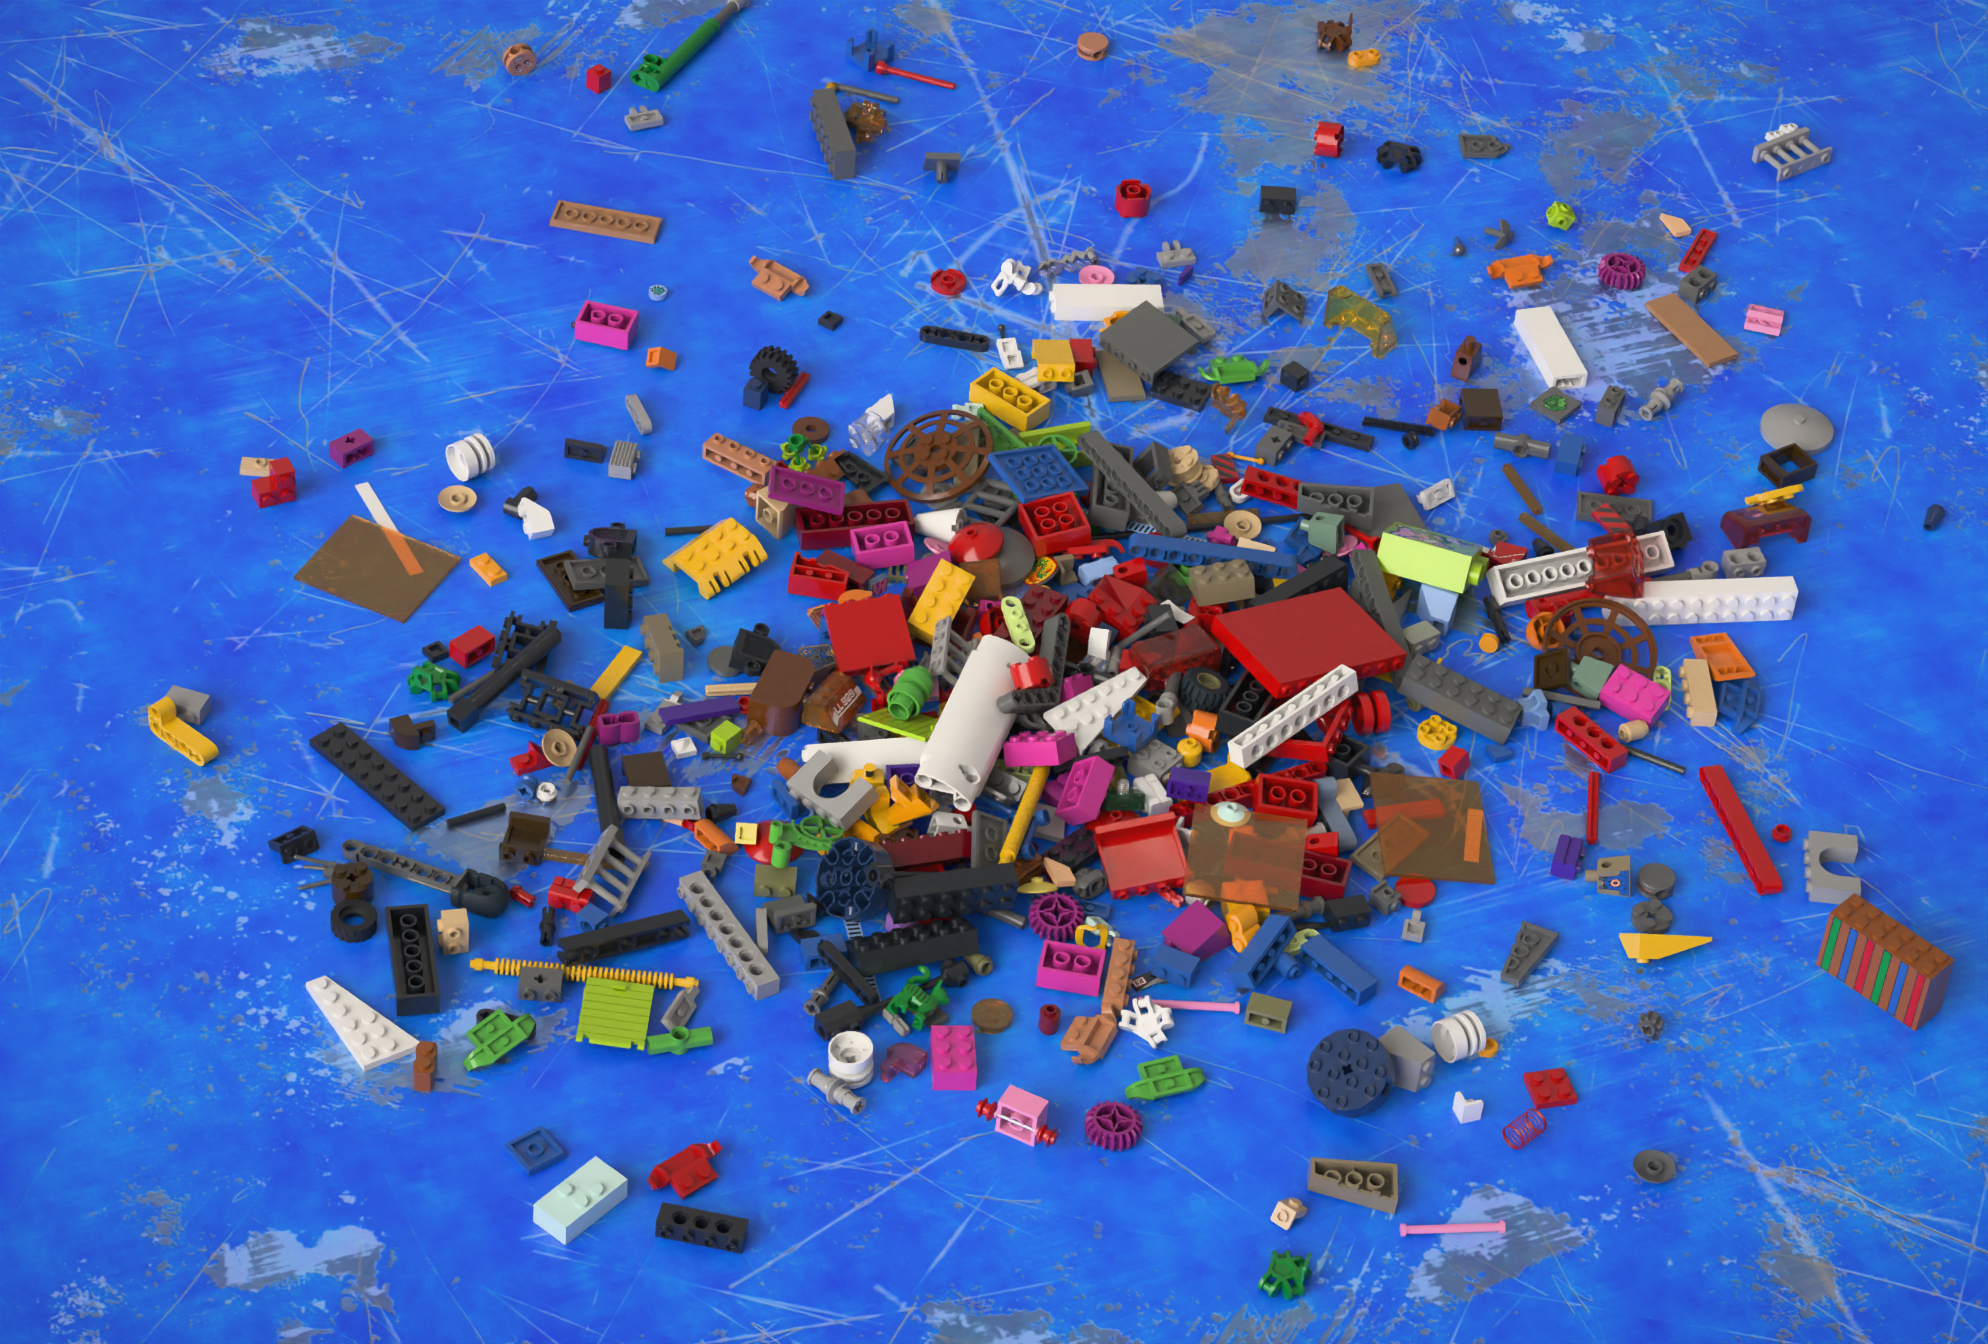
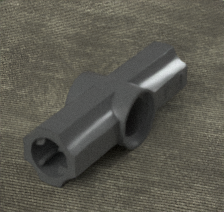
M1496 432L1493 448L1511 451L1519 458L1529 455L1548 459L1551 443L1532 440L1529 435L1523 433L1514 436Z

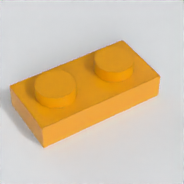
M487 553L470 559V566L490 587L507 580V573Z

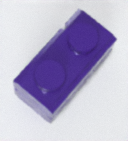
M1564 834L1560 835L1552 861L1551 875L1573 880L1575 873H1580L1582 862L1579 859L1583 860L1586 848H1582L1583 839L1571 838V836Z

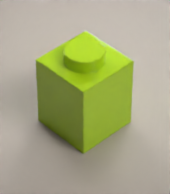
M728 720L724 721L711 731L710 747L722 754H729L741 744L742 729Z

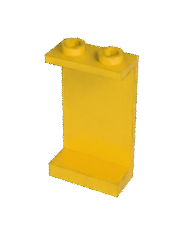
M1032 339L1031 357L1037 361V381L1074 382L1075 363L1069 340Z
M1229 752L1227 764L1205 771L1211 773L1208 793L1252 780L1249 771L1230 761ZM1175 798L1178 803L1185 801L1183 799Z

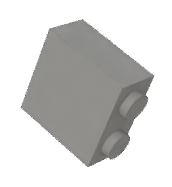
M1153 738L1136 754L1132 753L1130 755L1127 772L1137 778L1154 773L1162 786L1167 785L1168 774L1171 772L1172 766L1184 768V755Z

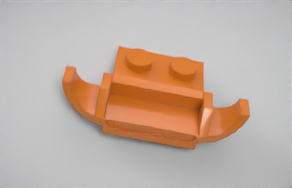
M1528 254L1496 260L1490 266H1487L1486 269L1491 279L1505 278L1511 290L1542 284L1544 280L1540 271L1551 266L1553 260L1551 255L1542 257Z

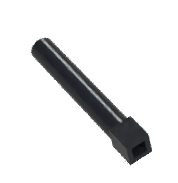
M547 627L467 699L462 697L446 711L448 723L461 733L469 729L480 719L479 714L521 678L523 668L530 670L561 643L562 635L560 631L555 627Z
M594 745L588 750L601 834L613 824L618 828L615 834L616 840L625 846L608 749L604 745ZM608 847L607 850L610 851V855L618 861H625L624 855L613 847Z

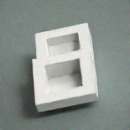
M1015 337L997 339L998 352L1005 370L1024 368L1021 351H1018Z

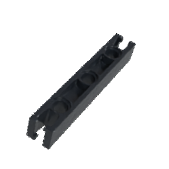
M682 909L560 938L557 944L563 952L557 951V957L565 967H570L690 937V932L686 927L690 926L691 920Z

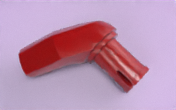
M1303 411L1297 417L1299 422L1308 427L1309 430L1302 441L1305 445L1311 447L1314 445L1318 435L1324 433V425L1314 414Z

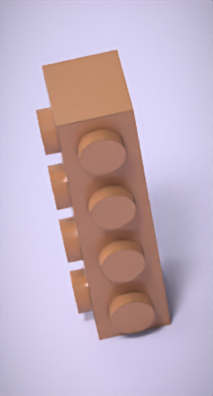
M717 432L703 443V459L752 483L767 486L769 484L771 466H778L777 461Z
M1115 937L1102 1003L1112 1004L1115 1016L1122 1017L1120 1015L1121 1010H1123L1124 1006H1128L1129 994H1126V991H1131L1132 979H1129V976L1133 977L1135 964H1132V962H1136L1138 950L1134 949V940Z

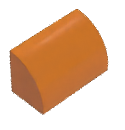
M702 819L695 822L694 838L706 849L725 853L727 857L739 851L738 845L710 819Z
M1406 965L1400 971L1397 986L1432 1004L1446 990L1445 983L1411 965Z

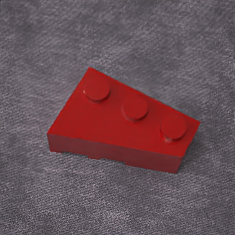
M796 551L789 573L788 593L838 601L840 595L848 591L850 572L830 564L825 566L818 563L817 559L813 557L811 559L801 556L800 552Z

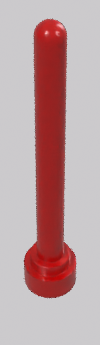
M881 60L878 61L875 73L880 75L890 73L951 90L956 88L955 83L890 67L889 64Z
M1344 524L1345 532L1368 543V547L1371 550L1378 552L1381 537H1371L1350 525Z

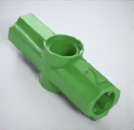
M677 1026L670 1033L646 1037L648 1054L672 1052L676 1055H682L688 1052L689 1048L712 1045V1030L709 1026L689 1030L685 1027Z

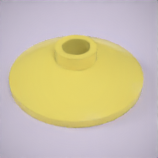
M1032 877L1031 882L1018 887L1017 892L1046 893L1056 891L1058 887L1053 883L1043 881V877Z

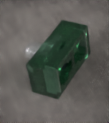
M1121 778L1117 782V790H1107V796L1101 804V807L1106 811L1144 810L1145 793L1139 789H1129V781L1126 778Z

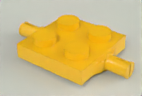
M1802 484L1768 491L1760 495L1755 494L1754 496L1745 497V503L1751 506L1758 505L1760 508L1771 503L1784 502L1787 499L1794 498V494L1802 492L1804 488Z

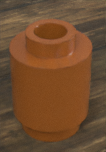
M785 757L778 762L776 768L778 774L788 781L801 767L793 759Z

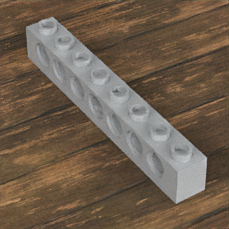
M702 870L680 877L679 887L677 888L679 897L687 903L689 911L694 913L699 925L703 926L709 939L715 942L717 950L725 956L727 964L735 970L737 978L743 981L747 992L752 994L756 1001L778 994L780 986L779 976Z

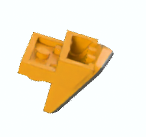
M896 774L890 779L891 798L895 803L887 810L889 824L897 826L934 814L941 807L916 782L911 787H908Z

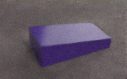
M1186 265L1179 276V286H1182L1193 275L1194 266Z

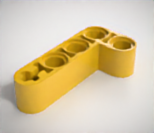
M165 696L149 706L148 715L151 731L199 766H203L219 755L218 748L212 741L176 717V706L172 699Z
M884 785L875 787L879 798L864 813L868 825L880 834H888L900 827L899 825L893 826L888 823L887 810L890 805V796L887 787Z

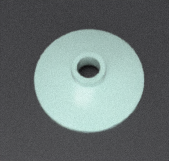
M1220 802L1215 804L1210 810L1212 821L1228 829L1246 826L1251 817L1249 810L1236 802Z

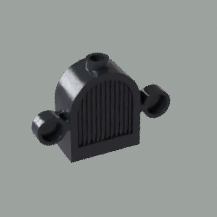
M613 522L610 524V527L591 529L588 535H584L583 546L588 547V553L594 557L629 559L631 561L637 546V530L625 529L626 525L624 523Z
M757 623L752 632L743 628L739 629L728 667L743 671L749 677L761 676L774 650H781L774 640L767 637L770 631L767 625Z

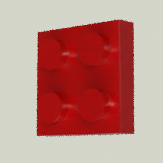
M1564 1067L1523 1074L1524 1084L1536 1110L1577 1103L1578 1098Z

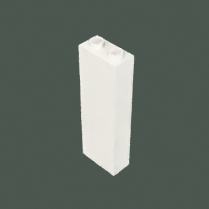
M1053 284V290L1049 291L1051 313H1054V319L1059 321H1103L1104 318L1113 316V312H1130L1146 300L1158 310L1164 312L1160 285Z
M1545 306L1516 310L1514 325L1549 388L1554 387L1558 390L1585 387L1588 372L1551 307Z
M904 737L810 744L804 746L805 750H802V761L807 762L819 749L833 758L839 770L825 785L850 783L853 771L863 769L867 763L874 764L876 769H882L885 781L886 765L920 764L927 742Z

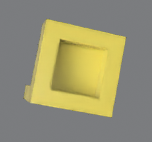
M737 822L735 843L756 845L758 823Z

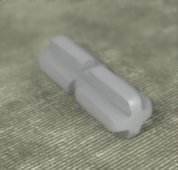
M885 1008L882 1014L883 1017L893 1025V1028L900 1036L909 1035L910 1027L900 1018L898 1013L893 1015Z

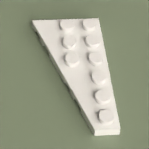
M1134 666L1044 712L1043 718L1055 731L1066 730V733L1074 732L1077 753L1082 756L1086 748L1094 743L1095 738L1103 733L1104 719L1111 714L1112 720H1114L1122 710L1123 702L1128 698H1134L1146 685L1147 678Z
M327 976L306 982L307 991L364 1072L416 1052L418 1040Z

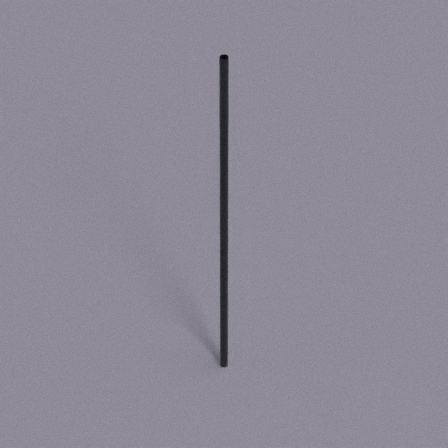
M1301 513L1261 517L1259 520L1261 525L1297 522L1300 516L1311 520L1313 515ZM1224 521L1186 525L1187 533L1214 530L1216 526L1224 527ZM1125 531L1091 535V540L1129 539L1130 535L1138 532Z

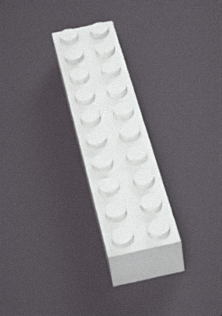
M1664 531L1493 566L1486 572V577L1497 606L1504 608L1523 604L1531 599L1591 588L1607 583L1663 574L1675 565Z
M1793 576L1607 583L1604 599L1618 602L1630 608L1647 625L1792 620L1798 589ZM1602 608L1603 618L1608 620L1611 610ZM1618 613L1615 623L1620 627L1636 626L1627 617Z

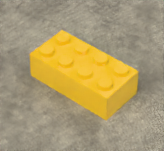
M995 367L970 383V402L982 403L987 412L1021 432L1031 431L1049 418L1050 399Z
M941 558L907 621L909 633L933 645L936 622L948 615L953 620L976 576Z

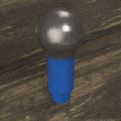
M1456 236L1453 240V252L1457 256H1462L1466 249L1461 244L1459 237Z

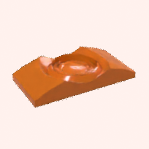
M1726 632L1690 637L1689 641L1696 659H1707L1710 678L1713 680L1725 681L1755 677V672Z

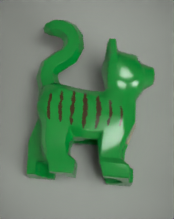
M920 965L918 970L923 976H911L907 979L901 992L892 998L886 1008L893 1015L898 1013V1007L901 1008L903 1014L908 1009L915 1012L912 1027L918 1031L922 1030L925 1019L930 1017L937 1007L948 1005L950 1002L946 990L941 987L942 979L932 988L930 995L917 985L926 983L931 978L930 970Z

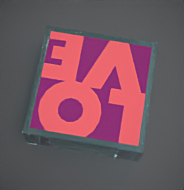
M882 573L869 580L868 591L873 592V597L887 591L888 576Z

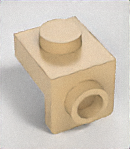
M1293 1197L1280 1200L1270 1219L1283 1229L1289 1230L1294 1219L1304 1217L1308 1208L1304 1207L1300 1200Z

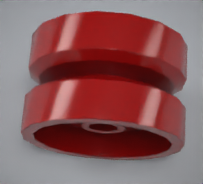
M1373 690L1369 694L1365 692L1352 694L1351 706L1354 708L1351 720L1356 734L1364 736L1372 734V731L1376 734L1388 732L1391 724V712L1385 692L1383 690Z

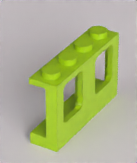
M1089 421L1019 432L1018 438L1027 446L1029 442L1032 443V446H1037L1040 439L1053 434L1062 435L1073 441L1076 447H1079L1077 442L1078 436L1091 432V424ZM1057 442L1059 451L1060 449L1070 448L1064 443ZM1078 450L1076 462L1072 467L1092 465V461L1082 450ZM1064 455L1068 462L1074 457V455Z

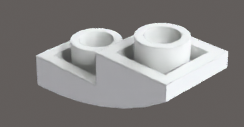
M1794 123L1783 124L1779 130L1767 132L1765 139L1770 141L1796 131L1799 128Z
M1091 627L1087 663L1092 664L1096 670L1107 671L1110 657L1108 648L1112 631Z

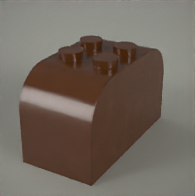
M774 650L748 699L747 729L772 736L784 737L795 733L802 721H806L808 709L812 708L815 697H813V692L816 685L814 682L815 668L809 659L785 651Z

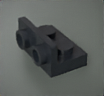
M304 825L268 841L269 848L280 853L283 864L297 860L294 858L295 855L305 856L320 848L315 830Z

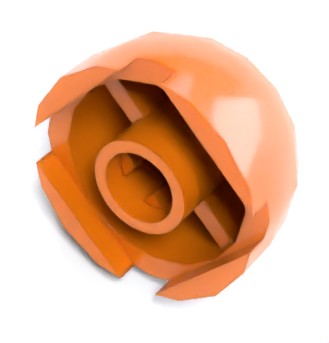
M1541 612L1532 617L1527 623L1526 639L1533 648L1542 651V638L1545 628L1553 616L1551 612ZM1559 619L1552 629L1562 635L1565 627L1561 619ZM1550 636L1547 641V651L1557 648L1559 644L1558 641Z

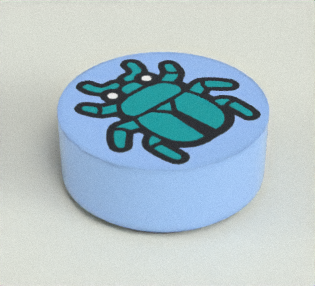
M662 285L651 286L649 288L650 299L654 301L664 300L667 297L666 287Z

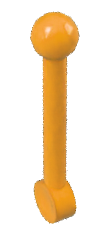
M1227 452V454H1230L1231 459L1236 458L1257 462L1259 465H1263L1265 462L1263 458L1256 459Z

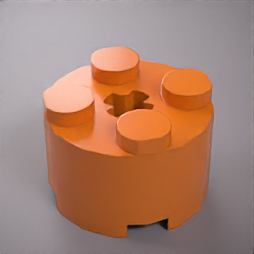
M1194 710L1192 724L1188 723L1186 735L1201 743L1202 752L1216 753L1222 740L1219 738L1220 731L1215 729L1218 714Z

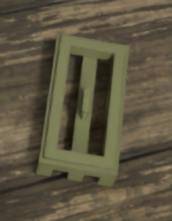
M904 564L903 576H900V565L896 566V575H892V566L888 567V583H891L893 580L895 583L903 581V584H907L905 577L907 564Z

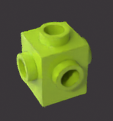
M1557 201L1545 213L1548 223L1552 227H1558L1565 231L1576 219L1572 207Z

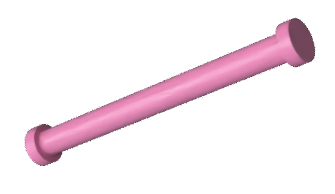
M1151 999L1153 1003L1161 1008L1234 1012V1014H1239L1240 1009L1238 1001H1235V1003Z
M1499 1220L1498 1223L1408 1226L1402 1223L1400 1224V1236L1406 1237V1234L1496 1231L1503 1234L1506 1227L1504 1220Z

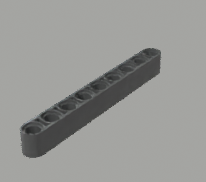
M1095 430L1078 436L1077 442L1082 452L1161 536L1173 538L1186 536L1187 528L1181 518L1098 431Z
M1353 549L1350 560L1369 616L1407 653L1403 669L1389 672L1393 686L1398 691L1413 660L1375 552L1368 549Z

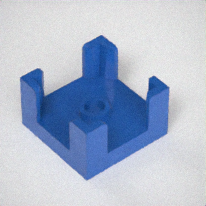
M871 28L866 31L865 42L854 47L853 37L847 39L846 57L866 72H870L876 69L879 60L885 61L886 64L894 61L895 44L888 41L886 50L877 43L878 32Z
M1128 698L1123 702L1121 715L1113 721L1111 714L1104 719L1103 736L1119 746L1128 747V751L1136 754L1159 733L1160 716L1153 712L1151 713L1150 722L1135 714L1136 702Z

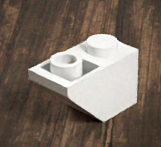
M891 394L879 399L864 414L865 426L881 435L894 426L895 411Z
M522 498L518 506V513L520 517H523V530L525 534H528L529 540L552 536L555 528L550 512L528 498Z

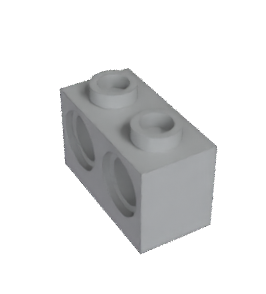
M1759 547L1723 551L1720 566L1727 579L1763 576L1767 561Z

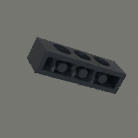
M662 1202L656 1220L655 1236L742 1254L748 1236L749 1219Z

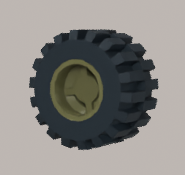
M1191 667L1185 672L1177 697L1192 712L1194 710H1202L1218 714L1219 709L1231 692V685L1225 677H1222L1221 674L1205 667Z

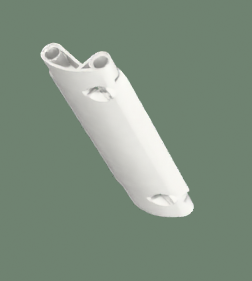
M985 635L982 637L977 650H972L922 753L920 767L915 776L916 784L923 788L954 794V806L958 810L969 811L975 798L981 794L1003 747V743L1018 713H1002L997 706V699L1016 690L1010 674V666L1019 662L1021 664L1029 662L1030 656L1022 649L996 636Z

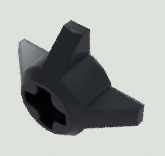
M807 892V903L814 902L816 917L830 916L825 911L823 903L819 902L818 897Z

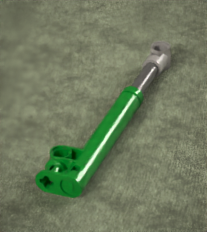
M728 0L727 5L713 18H708L666 59L654 54L645 55L643 62L638 66V70L635 69L630 73L631 81L635 85L650 91H658L720 31V26L733 13L738 12L741 8L748 7L750 0Z

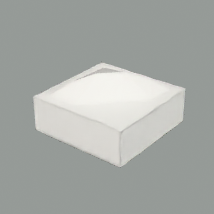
M690 737L671 741V748L677 759L697 755V749Z

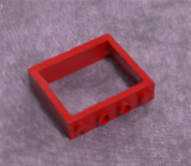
M1296 695L1280 698L1274 710ZM1346 698L1325 713L1336 716L1322 742L1287 739L1264 756L1328 763L1332 754H1335L1336 746L1341 742L1342 735L1347 730L1350 719L1353 718L1354 708L1351 706V699Z

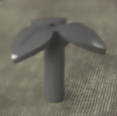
M1499 220L1500 230L1489 227L1484 229L1485 234L1499 237L1493 249H1501L1507 245V240L1509 243L1513 240L1514 231H1510V225L1506 220Z

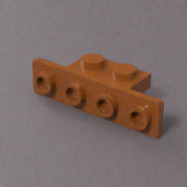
M844 449L839 452L833 451L827 456L828 459L826 461L821 459L814 465L816 468L812 469L810 467L804 473L838 481L845 474L835 461L836 458L846 451Z

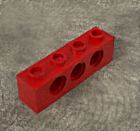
M1247 465L1240 493L1297 510L1299 482L1303 481Z
M1575 706L1557 715L1554 730L1606 773L1610 774L1626 765L1629 750Z

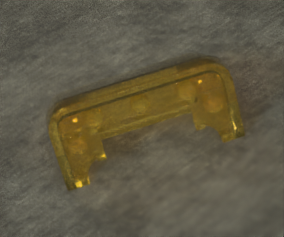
M1343 285L1336 286L1328 291L1324 326L1331 329L1333 325H1340L1342 330L1347 326L1353 328L1372 340L1370 343L1372 348L1371 355L1377 359L1397 346L1398 336L1390 314Z

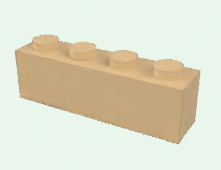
M1684 659L1682 666L1679 667L1678 675L1679 678H1682L1681 691H1684V704L1687 705L1686 717L1690 719L1691 726L1714 727L1717 708L1707 659Z

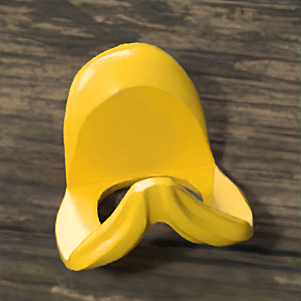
M1097 924L1093 927L1090 925H1080L1076 928L1075 941L1077 945L1086 946L1083 943L1084 929L1091 931L1099 930L1100 943L1092 948L1105 950L1108 931L1104 924Z

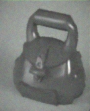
M1081 868L1073 874L1076 884L1072 886V890L1080 899H1091L1107 888L1108 876L1103 870Z

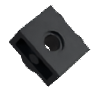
M1683 512L1671 514L1644 525L1646 534L1664 531L1670 552L1675 547L1676 550L1686 547V543L1693 540Z

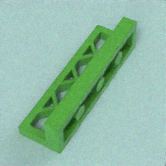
M983 407L978 408L977 417L985 423L991 433L994 452L1028 447Z

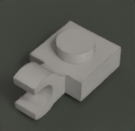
M1414 909L1412 919L1405 918L1401 939L1422 943L1425 922H1420L1421 910Z

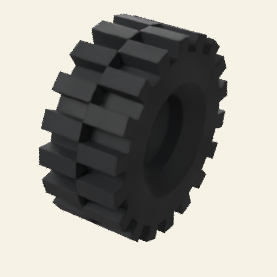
M770 345L760 349L750 362V376L769 383L768 390L772 394H775L776 391L778 394L786 392L796 380L799 368L795 367L797 362L792 360L793 356L786 354L788 351L785 349L781 351V347L778 346L774 349V346ZM769 368L774 369L777 374L773 373Z

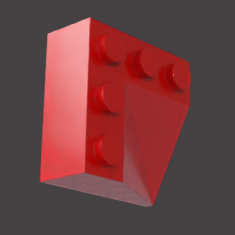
M1073 491L1040 498L1024 505L1022 503L1018 504L1019 522L1027 539L1034 548L1036 557L1064 551L1071 547L1091 544V527Z
M1106 574L1086 597V599L1097 605L1096 609L1099 612H1103L1104 623L1119 631L1116 639L1117 643L1138 629L1143 622V615L1146 614L1148 605H1156L1158 603V600L1145 589Z

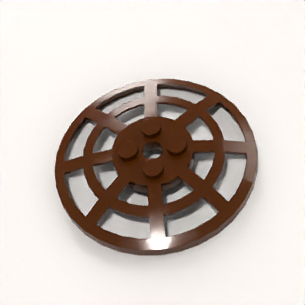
M951 409L930 412L906 424L892 439L884 458L885 474L890 476L889 484L894 491L910 501L931 504L951 500L972 489L986 474L991 465L987 459L988 455L994 452L993 438L985 423L971 413ZM940 416L939 420L930 421L919 427H916L917 424L927 419ZM948 416H963L974 420V422L964 425L958 421L948 419ZM945 424L954 425L959 428L953 433L944 431ZM937 425L934 432L925 434L921 431L929 426ZM979 426L983 429L987 443L986 448L975 446V440L970 430ZM909 430L911 433L903 441L900 449L892 451L899 439ZM965 433L968 437L969 446L958 445L956 438ZM914 436L920 439L915 447L906 448ZM941 449L937 453H933L934 450ZM959 452L967 453L964 460L957 466L955 460ZM914 454L915 461L907 468L904 455ZM973 454L985 455L979 468L968 478L962 470L969 464ZM898 457L903 473L895 481L889 469V459ZM919 466L928 471L927 477L918 476L913 472ZM947 467L950 468V472L935 477L936 471L946 469ZM954 476H957L962 484L955 488L934 494V483L946 481ZM907 478H910L913 481L926 484V494L911 492L901 487V485Z
M1584 598L1564 605L1550 618L1543 634L1542 653H1547V641L1550 636L1559 642L1558 650L1563 649L1564 645L1574 650L1575 659H1571V661L1578 665L1584 656H1588L1614 665L1612 672L1621 663L1639 674L1646 675L1645 677L1651 679L1656 668L1658 653L1656 641L1646 622L1630 608L1609 599ZM1601 607L1610 609L1611 612L1608 620L1601 618L1584 619L1580 608ZM1573 611L1577 622L1571 624L1562 635L1552 629L1561 617ZM1618 613L1631 620L1640 629L1642 634L1631 638L1625 629L1615 623ZM1587 625H1602L1605 627L1603 632H1589ZM1579 628L1583 636L1577 643L1567 638L1571 632ZM1613 629L1625 639V642L1618 644L1614 638L1609 636L1611 630ZM1647 641L1650 652L1649 668L1637 666L1638 652L1636 645ZM1630 648L1632 655L1631 664L1621 661V651ZM1599 651L1603 656L1596 657L1593 652ZM1571 686L1564 687L1570 693L1580 698L1588 699Z

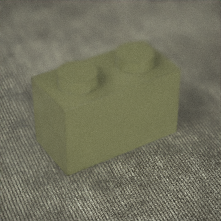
M756 864L754 896L772 898L795 896L797 867L777 868L773 865Z
M1252 992L1246 1008L1244 1024L1285 1034L1293 1002Z

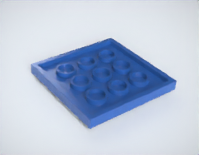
M1054 444L989 453L987 458L1023 505L1040 498L1069 491L1078 493V496L1088 495L1090 490Z

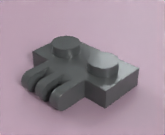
M1199 480L1190 486H1187L1183 481L1170 490L1176 495L1177 505L1188 518L1204 508L1201 501L1210 494Z

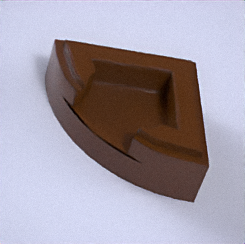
M733 773L731 782L733 790L744 797L752 784V779Z

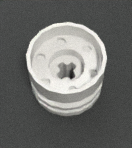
M478 432L463 440L454 442L446 448L447 463L453 474L463 482L491 470L495 466L494 451L488 440Z
M1464 1010L1452 1015V1017L1443 1018L1432 1025L1431 1036L1434 1047L1439 1056L1448 1063H1453L1466 1056L1481 1052L1486 1046V1034L1483 1024L1478 1016L1470 1010Z
M846 1031L837 1034L831 1039L828 1045L829 1076L834 1080L838 1077L842 1078L844 1084H848L850 1089L860 1088L869 1083L874 1074L873 1044L870 1038L857 1031Z

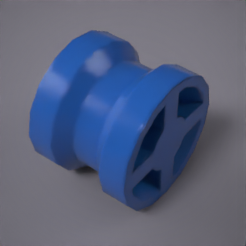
M523 774L514 787V792L521 799H531L534 791L539 786V782L533 775Z

